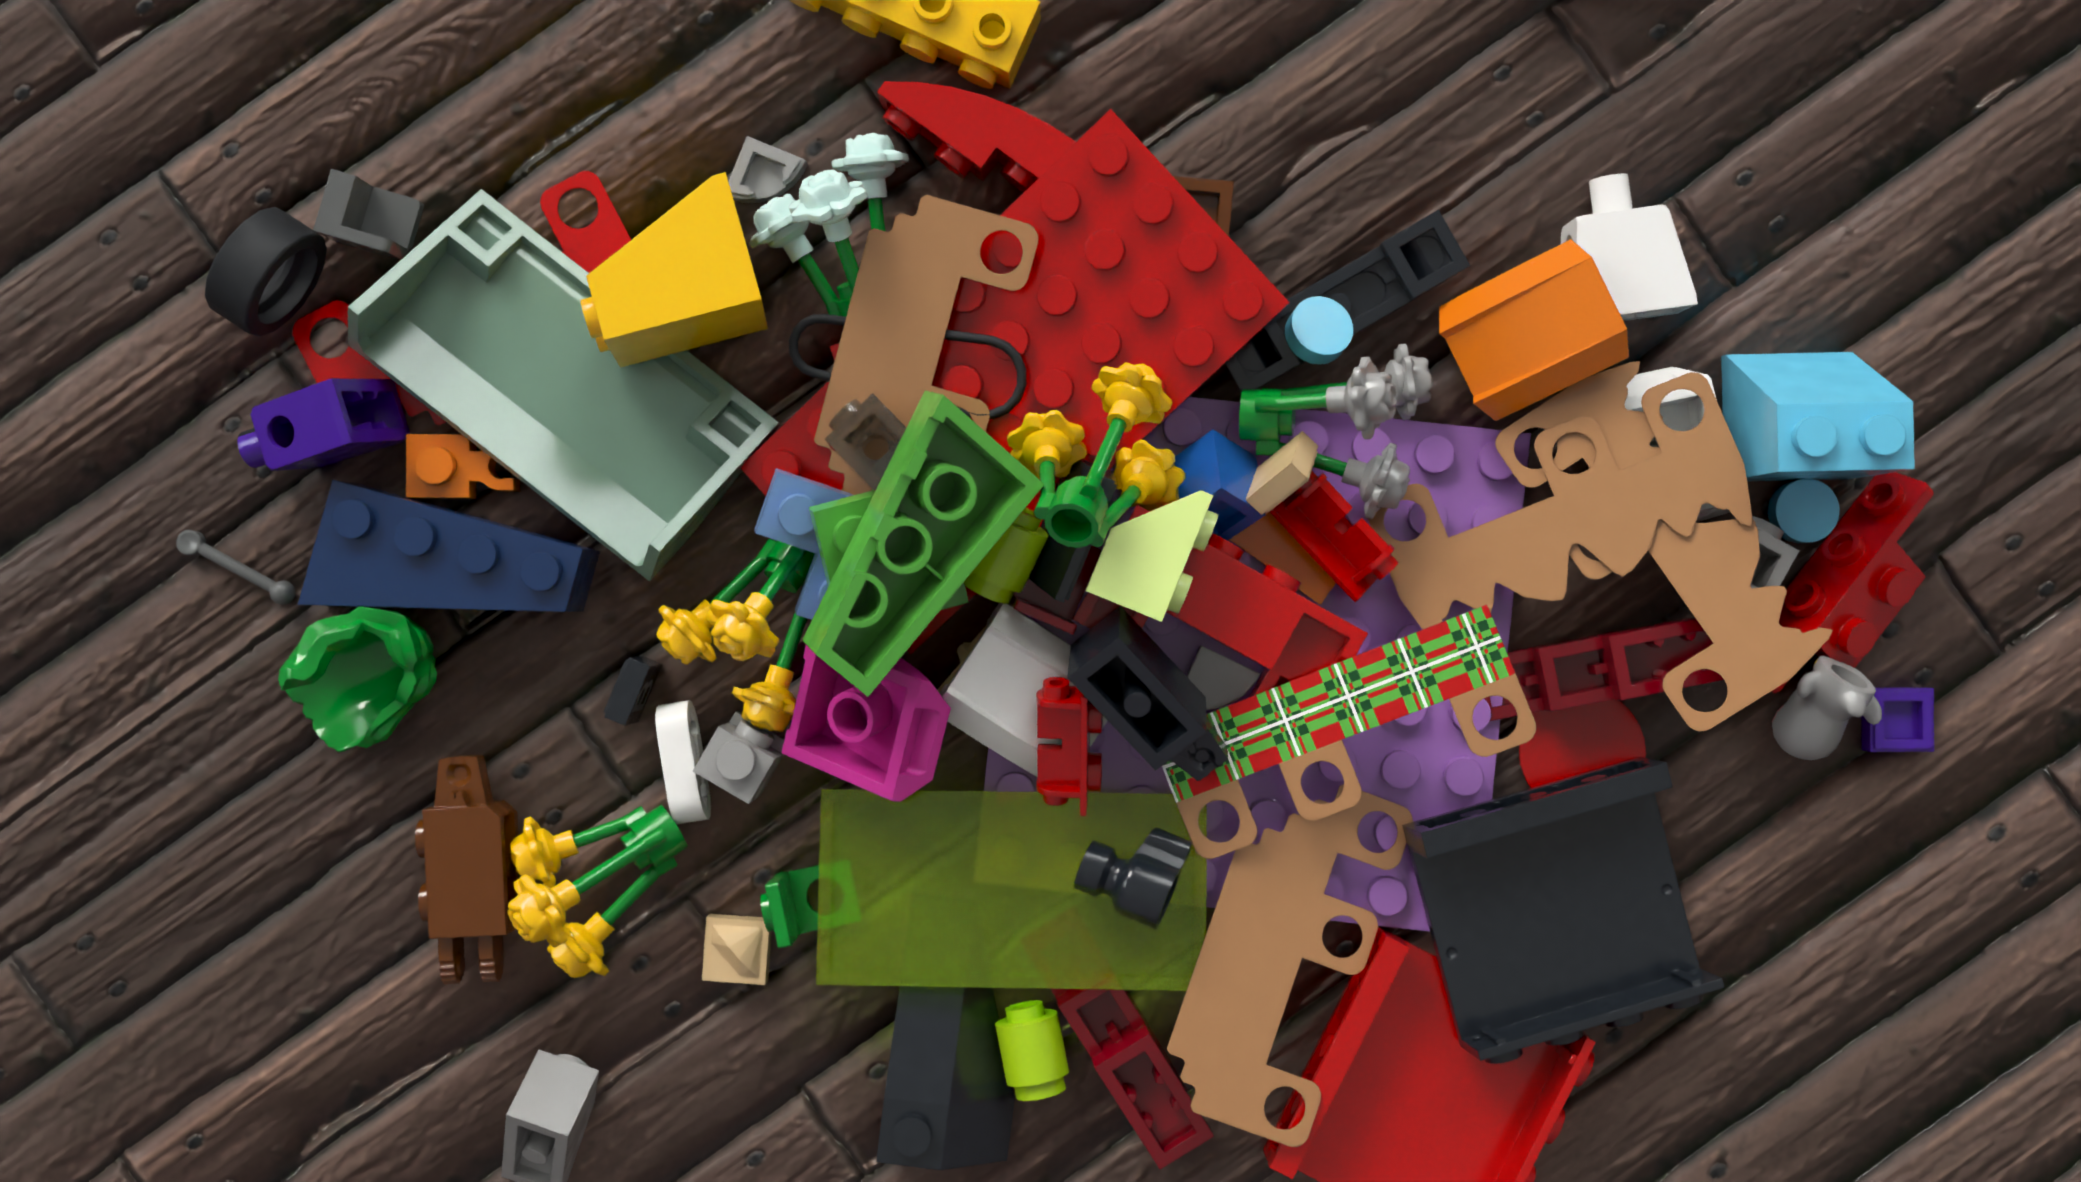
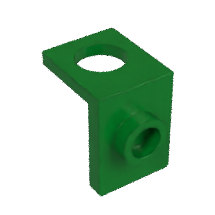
M849 858L777 873L765 884L766 893L760 896L765 927L768 932H775L778 949L792 946L802 933L855 923L863 918L852 862ZM827 877L834 879L843 889V904L833 913H819L809 904L808 889L811 883L819 878Z

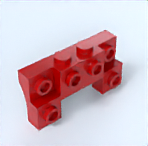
M1136 505L1128 521L1150 511ZM1213 533L1204 552L1192 547L1183 569V573L1193 576L1191 586L1180 612L1177 614L1167 610L1166 613L1265 667L1249 697L1354 657L1358 653L1368 633L1297 594L1296 592L1301 582L1269 564L1266 565L1262 574L1239 562L1245 552L1244 550ZM1087 592L1073 620L1091 629L1121 605ZM1122 606L1136 623L1143 628L1148 616Z

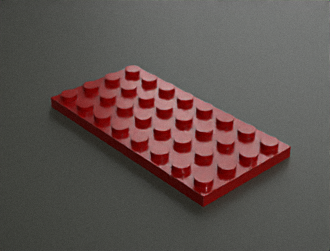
M1110 109L1000 215L1028 223L1038 233V245L1027 283L1019 290L1009 291L961 277L947 330L992 335L1005 340L1020 353L1026 367V388L1021 401L1009 413L996 419H989L986 433L1011 453L1013 449L1008 445L1007 435L1022 425L1026 414L1030 412L1046 414L1049 411L1057 410L1062 413L1068 422L1081 425L1084 428L1085 437L1081 441L1086 445L1087 450L1084 460L1093 463L1109 429L1106 421L1108 413L1103 410L1101 398L1091 389L1094 380L1099 378V372L1102 367L1119 368L1125 362L1133 365L1145 364L1151 367L1156 376L1162 381L1163 392L1172 400L1171 409L1164 412L1163 422L1285 309L1290 302ZM1001 230L989 234L984 239L980 255L986 268L997 274H1005L1013 271L1020 264L1023 249L1019 239L1014 234ZM944 339L932 386L979 399L987 405L989 410L1004 405L1013 395L1017 385V370L1012 359L1003 350L991 345ZM829 382L779 428L740 468L765 496L776 468L842 490L845 480L844 474L833 471L828 467L832 454L831 450L817 445L814 441ZM1140 422L1133 425L1129 432L1123 433L1108 469L1111 470L1116 465L1115 454L1120 448L1132 449L1136 441L1145 439L1161 423ZM1055 476V489H1056L1057 484H1058V482H1059V480H1060V477H1056V476ZM1040 491L1026 506L1027 508L1035 510L1040 498ZM965 586L968 601H970L977 593ZM967 603L940 610L907 651L910 654L914 653Z

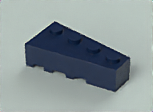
M332 480L298 605L584 612L600 551L365 485Z

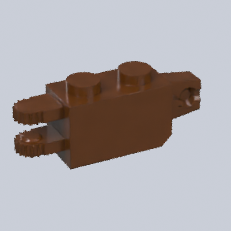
M457 755L441 758L438 763L434 806L422 810L423 820L418 821L415 831L416 851L420 858H425L426 883L421 885L419 891V914L423 922H428L429 939L438 938L439 969L443 984H460L465 971L464 937L478 936L481 979H483V982H500L504 968L503 935H507L515 930L507 913L509 910L508 904L518 895L514 890L513 882L521 877L516 872V867L511 860L510 843L515 837L519 836L518 812L505 800H493L484 755Z

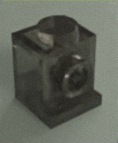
M872 393L862 404L858 399L852 400L833 417L829 423V427L833 431L825 438V441L869 489L875 492L906 427ZM874 439L885 440L889 445L888 452L878 460L870 459L865 454L867 444Z

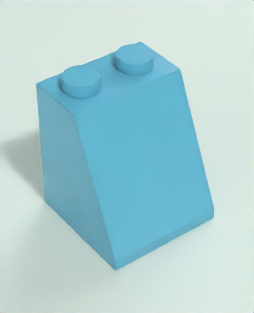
M1853 352L1731 354L1721 356L1722 414L1745 464L1747 481L1855 479L1915 469L1913 401Z

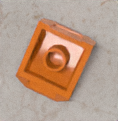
M1572 239L1439 306V334L1445 338L1473 395V404L1495 421L1629 358L1627 327L1593 258Z

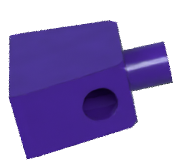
M331 378L254 406L250 414L254 428L241 432L237 443L241 457L250 467L258 468L266 465L271 471L317 468L406 442V434H410L395 382L392 379Z

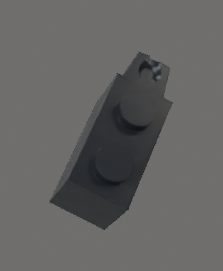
M1119 606L1071 644L1067 678L1155 771L1171 760L1199 781L1228 760L1227 746L1207 718L1206 697L1122 606Z

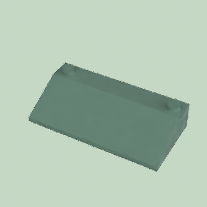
M480 189L348 306V345L650 582L692 536L742 473L740 468L746 460L769 439L777 429L779 422L687 350L620 368L610 350L600 352L596 339L590 336L580 300L592 297L586 278L589 273L489 194Z

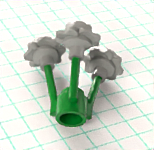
M1399 344L1397 349H1394V359L1388 362L1384 372H1378L1376 365H1373L1370 357H1361L1359 366L1354 367L1348 382L1288 389H1243L1239 410L1240 440L1256 441V455L1272 456L1286 444L1280 442L1281 436H1293L1296 410L1327 408L1329 413H1348L1356 429L1361 431L1362 437L1364 439H1372L1375 428H1379L1381 423L1394 417L1395 407L1402 420H1409L1411 416L1415 415L1418 404L1430 401L1431 393L1429 390L1433 385V380L1428 368L1429 360L1424 357L1409 356L1407 345ZM1389 443L1381 452L1382 456L1376 455L1368 463L1349 458L1346 463L1317 453L1313 465L1314 468L1342 476L1341 482L1359 487L1361 499L1365 502V518L1371 520L1380 508L1397 509L1400 499L1405 496L1408 483L1410 482L1408 478L1410 467L1397 459V445L1394 443Z

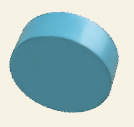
M1322 296L1310 297L1300 302L1289 316L1285 325V338L1290 349L1300 359L1312 364H1327L1336 360L1349 345L1353 337V323L1346 309L1338 302Z
M1801 479L1790 481L1780 486L1772 495L1768 505V518L1770 523L1784 532L1783 539L1793 543L1815 542L1828 536L1835 528L1839 519V503L1830 487L1818 480Z

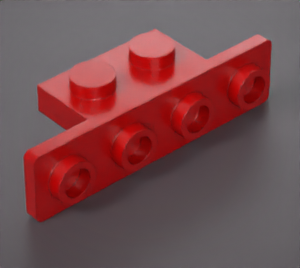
M1896 472L1875 475L1786 589L1787 593L1780 614L1779 624L1782 627L1799 629L1802 633L1821 627L1833 630L1829 639L1815 654L1818 657L1826 656L1855 668L1863 657L1871 651L1880 635L1901 608L1909 602L1916 589L1926 578L1897 541L1934 495L1931 487L1926 482ZM1787 682L1775 688L1771 692H1780L1783 689V687L1787 684Z

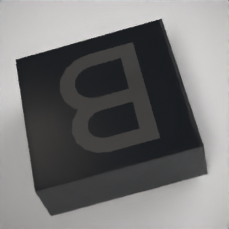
M644 656L625 659L604 709V717L624 726L639 722L663 664Z

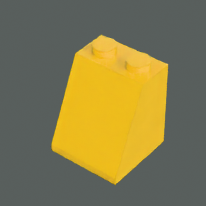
M726 172L711 176L590 272L586 278L592 297L580 300L591 338L596 339L600 352L611 351L620 368L768 329L762 298Z

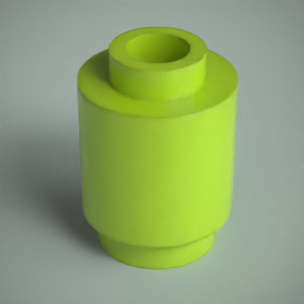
M1026 507L963 584L987 599L1009 604L1014 592L1019 593L1023 591L1049 536L1045 530L1039 527L1042 519L1037 518L1034 511Z
M1041 1000L1024 1001L1006 1007V1017L998 1020L995 1023L1006 1083L1008 1086L1014 1087L1016 1099L1019 1101H1034L1064 1092L1066 1090L1064 1076L1069 1073V1067L1057 1010L1044 1009L1043 1001Z

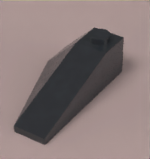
M913 892L876 1159L878 1163L947 1170L1007 1161L1015 1091L1014 1087H1010L1006 1083L995 1023L1000 1020V1017L998 1016L976 899Z

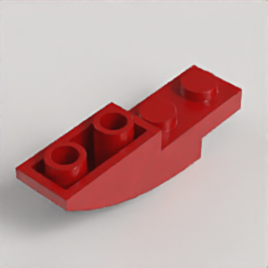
M884 81L877 91L881 106L886 110L882 117L883 120L895 131L911 141L919 134L938 148L934 153V157L943 166L961 178H965L968 172H971L984 181L996 163L1000 162L1004 165L1000 171L1001 175L1017 189L1025 192L1076 143V141L1031 114L982 94L929 83Z

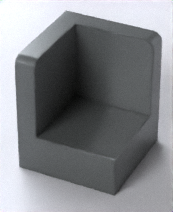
M331 169L313 231L337 243L400 261L412 250L424 205L417 199L373 187L355 175Z

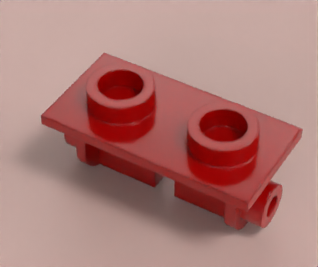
M1311 471L1308 482L1273 508L1270 513L1345 593L1356 602L1377 579H1383L1398 565L1399 562L1391 555L1395 548L1391 544H1387L1363 518L1352 525L1344 516L1353 507L1326 480L1328 477L1324 473L1317 476Z
M1049 677L1043 681V688L1036 693L1037 738L1062 739V745L1038 744L1036 789L1043 795V801L1048 805L1059 806L1066 804L1069 798H1080V816L1086 817L1089 792H1101L1102 753L1090 752V733L1102 734L1103 715L1075 686H1069V681L1066 678Z

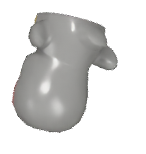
M1820 656L1814 663L1813 671L1804 674L1798 682L1797 689L1791 694L1788 701L1777 710L1772 720L1774 738L1785 752L1796 758L1817 760L1828 757L1840 743L1851 717L1859 718L1863 715L1873 725L1880 722L1882 719V709L1874 697L1875 687L1860 671L1852 666L1826 656Z

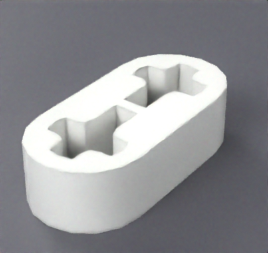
M690 700L658 705L655 713L656 732L672 819L676 824L708 820L711 815L708 780L693 772L703 754L699 723L694 705Z

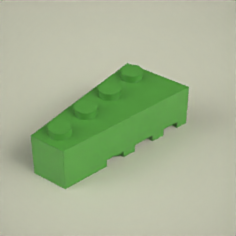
M925 390L802 639L803 642L819 658L868 697L1045 484L943 394Z

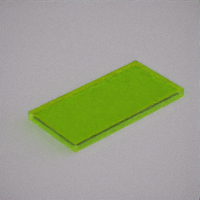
M821 789L816 985L1187 991L1206 936L1207 859L1198 855L1192 845L1167 911L1158 929L1154 930L1119 915L1115 911L1112 899L1108 895L1102 894L1093 897L1074 889V881L1081 861L1092 840L1115 848L1118 857L1122 859L1132 857L1150 832L1156 827L1191 841L1173 794L1089 793L1087 816L1085 817L1080 816V798H1069L1066 804L1053 806L1046 804L1043 801V795L1039 792L916 791L903 801L897 802L888 800L868 790ZM1207 804L1200 811L1198 818L1199 828L1206 838Z

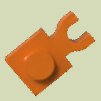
M406 434V498L476 499V483H484L489 488L498 491L520 492V480L515 478L501 479L495 470L497 462L484 451H477V446L462 434Z

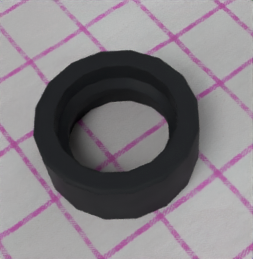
M276 207L258 211L240 224L227 238L214 258L206 278L204 294L209 308L248 334L261 337L276 331L295 315L315 288L325 265L327 247L324 237Z

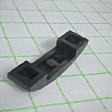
M1437 210L1381 242L1377 248L1288 298L1287 300L1290 304L1225 364L1241 392L1243 389H1259L1306 363V361L1293 353L1285 338L1286 322L1297 305L1303 300L1322 296L1338 302L1350 315L1353 323V335L1469 268L1471 265L1440 211Z

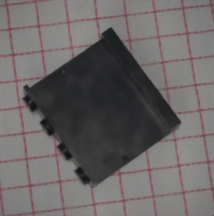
M1638 757L1402 825L1459 1044L1478 1060H1485V1062L1491 1064L1509 1062L1523 1054L1522 1048L1545 1042L1547 1045L1569 1044L1583 1037L1582 1030L1602 1024L1608 1027L1632 1025L1644 1018L1643 1012L1662 1006L1669 1009L1692 1007L1703 1001L1702 994L1725 988L1722 978L1699 967L1655 792L1673 788L1667 762Z

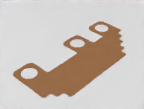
M925 195L920 198L918 210L914 216L903 213L896 215L891 231L886 232L875 228L869 231L814 438L817 445L829 448L832 452L828 467L833 471L844 474L845 480L842 491L854 495L876 491L925 390L943 394L954 405L970 412L969 414L973 421L986 432L990 415L977 416L971 414H990L987 405L983 401L932 386L961 277L1009 291L1021 289L1028 281L1039 240L1038 233L1033 226L1028 223ZM1001 230L1014 234L1019 239L1023 249L1020 264L1013 271L1005 274H997L986 268L980 255L984 239L989 234Z
M1344 784L1339 786L1335 800L1341 795ZM1362 791L1360 801L1351 808L1315 821L1306 820L1302 816L1293 813L1288 817L1283 831L1278 832L1266 828L1263 830L1258 844H1250L1235 850L1167 1046L1169 1054L1182 1058L1185 1062L1180 1078L1184 1083L1194 1086L1196 1090L1190 1105L1194 1113L1290 1147H1298L1306 1142L1321 1101L1319 1087L1310 1080L1268 1066L1266 1063L1302 958L1348 975L1358 974L1365 968L1378 930L1377 918L1366 909L1328 896L1324 892L1337 853L1383 870L1393 869L1400 863L1407 843L1402 825L1413 822L1412 815L1407 808ZM1317 799L1314 801L1315 803L1319 804L1329 803L1321 799ZM1373 811L1387 813L1392 817L1397 826L1395 843L1390 849L1381 853L1368 851L1362 846L1358 838V825L1361 819ZM1341 915L1353 918L1359 924L1362 931V943L1359 949L1353 955L1345 958L1335 957L1330 954L1322 941L1323 929L1327 922ZM1279 1087L1294 1088L1301 1094L1305 1103V1113L1302 1120L1291 1129L1275 1128L1268 1122L1265 1116L1264 1105L1266 1098L1273 1090Z

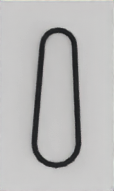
M813 314L802 319L793 328L789 338V354L794 365L803 374L816 379L830 381L832 372L816 369L807 365L802 360L798 351V341L801 333L807 327L814 324L844 326L845 316ZM946 330L944 338L946 340L991 345L1003 350L1012 359L1017 370V385L1013 395L1004 405L989 410L990 414H975L967 412L961 407L958 408L970 418H972L970 414H974L977 416L990 415L989 419H996L1009 413L1021 401L1026 388V367L1020 353L1009 342L992 335Z

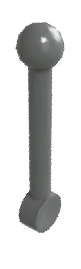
M184 530L178 535L176 546L181 553L186 555H202L270 593L271 599L276 604L287 605L295 599L296 590L289 581L281 580L276 582L206 544V538L201 532Z

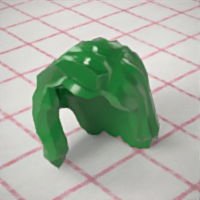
M359 606L348 614L321 619L308 626L296 648L279 669L278 681L281 690H285L293 702L303 705L302 712L306 718L312 720L313 729L319 738L328 747L334 748L340 753L355 746L368 748L376 743L387 740L409 710L419 700L429 694L436 682L437 671L433 656V643L430 635L422 626L408 616L401 615L395 611Z

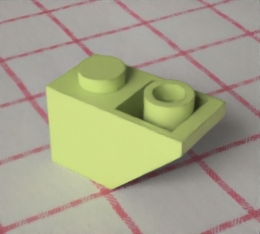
M1200 490L1111 528L1085 591L1161 622L1167 610L1178 614L1193 580V576L1183 573L1192 547L1204 552L1219 514L1208 510L1214 495Z

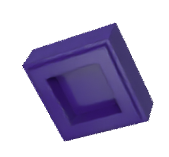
M1875 687L1874 697L1881 706L1882 719L1879 723L1873 725L1863 715L1861 716L1862 751L1934 752V688Z

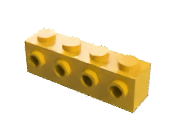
M789 0L797 6L812 12H818L821 6L843 15L842 22L846 26L865 36L876 38L880 31L901 41L900 48L903 51L924 62L934 63L936 58L939 57L959 66L958 73L963 78L988 89H992L995 82L1009 89L1011 88L1041 21L1040 1Z

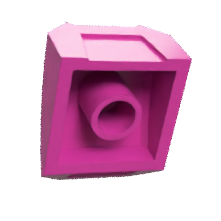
M806 645L803 655L805 664L791 726L786 730L781 753L891 801L901 802L931 782L934 777L951 710L931 681L918 669L900 658L867 697Z

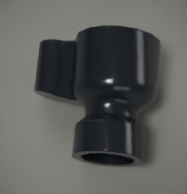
M1156 827L1150 832L1132 857L1122 859L1118 857L1115 848L1092 840L1079 866L1074 881V889L1093 897L1102 894L1108 895L1112 899L1113 907L1119 915L1157 930L1172 899L1193 842Z

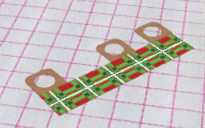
M1488 605L1476 608L1208 713L1207 718L1227 746L1228 760L1199 781L1171 760L1162 766L1197 854L1206 859H1213L1246 847L1254 842L1257 836V826L1238 779L1277 764L1280 766L1295 807L1304 819L1310 821L1319 820L1355 806L1361 799L1362 789L1342 739L1447 699L1450 700L1468 747L1474 754L1488 757L1530 741L1536 732V722ZM1486 697H1503L1509 700L1516 709L1517 725L1514 731L1503 739H1488L1482 736L1474 726L1473 711L1476 705ZM1319 761L1335 765L1342 773L1344 779L1341 795L1335 801L1327 804L1311 801L1304 794L1301 786V778L1305 769L1312 763ZM1216 800L1225 801L1236 809L1240 819V826L1237 834L1229 841L1213 842L1202 834L1198 818L1202 808L1209 802Z

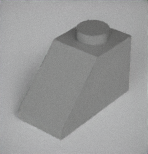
M538 1050L506 1114L501 1177L516 1182L568 1181L595 1103L599 1070L588 1067L584 1061L569 1054H559L556 1056Z

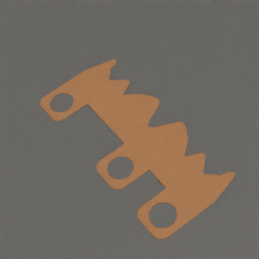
M1640 361L1629 362L1608 369L1567 387L1498 434L1495 442L1496 449L1519 483L1533 488L1540 486L1548 480L1543 468L1531 469L1523 466L1517 460L1514 453L1517 437L1527 429L1542 428L1547 430L1579 416H1590L1598 421L1619 470L1661 454L1659 447H1651L1649 445L1654 438V434L1645 413L1627 410L1624 405L1628 395V388L1626 386L1638 373ZM1568 433L1556 441L1557 453L1553 461L1561 471L1581 458L1585 460L1589 467L1592 466L1596 457V450L1590 438L1581 433ZM1662 519L1658 520L1648 551L1713 642L1712 645L1669 671L1663 679V689L1691 729L1707 731L1790 680L1829 639L1833 630L1821 627L1802 633L1796 628L1782 627L1779 624V618L1787 593L1785 587L1773 585L1751 588V582L1760 558L1759 535L1754 519H1752L1751 527L1739 523L1737 519L1695 523L1692 535L1688 537L1677 533ZM1578 544L1571 546L1569 555L1587 578L1601 579L1613 572L1601 561L1586 557L1581 552ZM1709 669L1722 676L1727 685V697L1721 707L1711 712H1700L1694 710L1686 703L1682 693L1683 683L1694 671Z
M1690 372L1656 385L1644 393L1641 400L1642 409L1661 450V454L1619 470L1600 424L1593 417L1579 416L1542 431L1535 439L1534 448L1554 496L1449 538L1429 490L1421 484L1408 485L1405 496L1400 499V501L1409 500L1417 503L1425 513L1426 525L1423 532L1417 538L1410 541H1399L1391 537L1384 526V516L1388 508H1380L1372 520L1368 519L1369 523L1387 544H1391L1395 548L1391 555L1399 563L1390 572V575L1401 601L1420 627L1425 629L1441 623L1442 619L1447 617L1451 603L1456 600L1474 609L1488 605L1491 613L1494 604L1495 583H1500L1525 598L1546 601L1563 600L1567 591L1569 553L1573 544H1580L1614 573L1624 576L1635 568L1650 549L1658 520L1662 519L1677 533L1688 537L1692 535L1700 509L1705 503H1709L1718 509H1728L1739 523L1751 527L1752 511L1745 464L1708 380L1702 374ZM1680 389L1689 390L1697 394L1702 400L1704 416L1695 428L1688 431H1676L1666 426L1662 421L1660 405L1664 397L1672 391ZM1568 433H1581L1590 438L1595 446L1596 457L1592 466L1579 474L1565 473L1553 461L1552 450L1554 444L1561 436Z

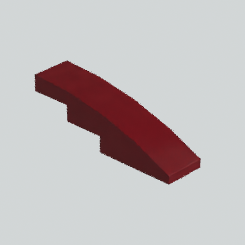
M1694 617L1508 651L1507 654L1531 712L1543 710L1552 712L1612 699L1626 700L1664 692L1663 679L1665 675L1712 645L1713 642ZM1700 669L1692 672L1685 679L1683 688L1724 679L1715 671ZM1490 696L1484 698L1491 709L1490 721L1517 716L1516 709L1509 700L1503 698L1502 705L1492 707Z
M1075 905L1022 937L1021 941L1025 951L1056 997L1059 1009L1087 1050L1095 1070L1158 1168L1161 1170L1214 1137L1204 1116L1192 1111L1190 1105L1193 1098Z

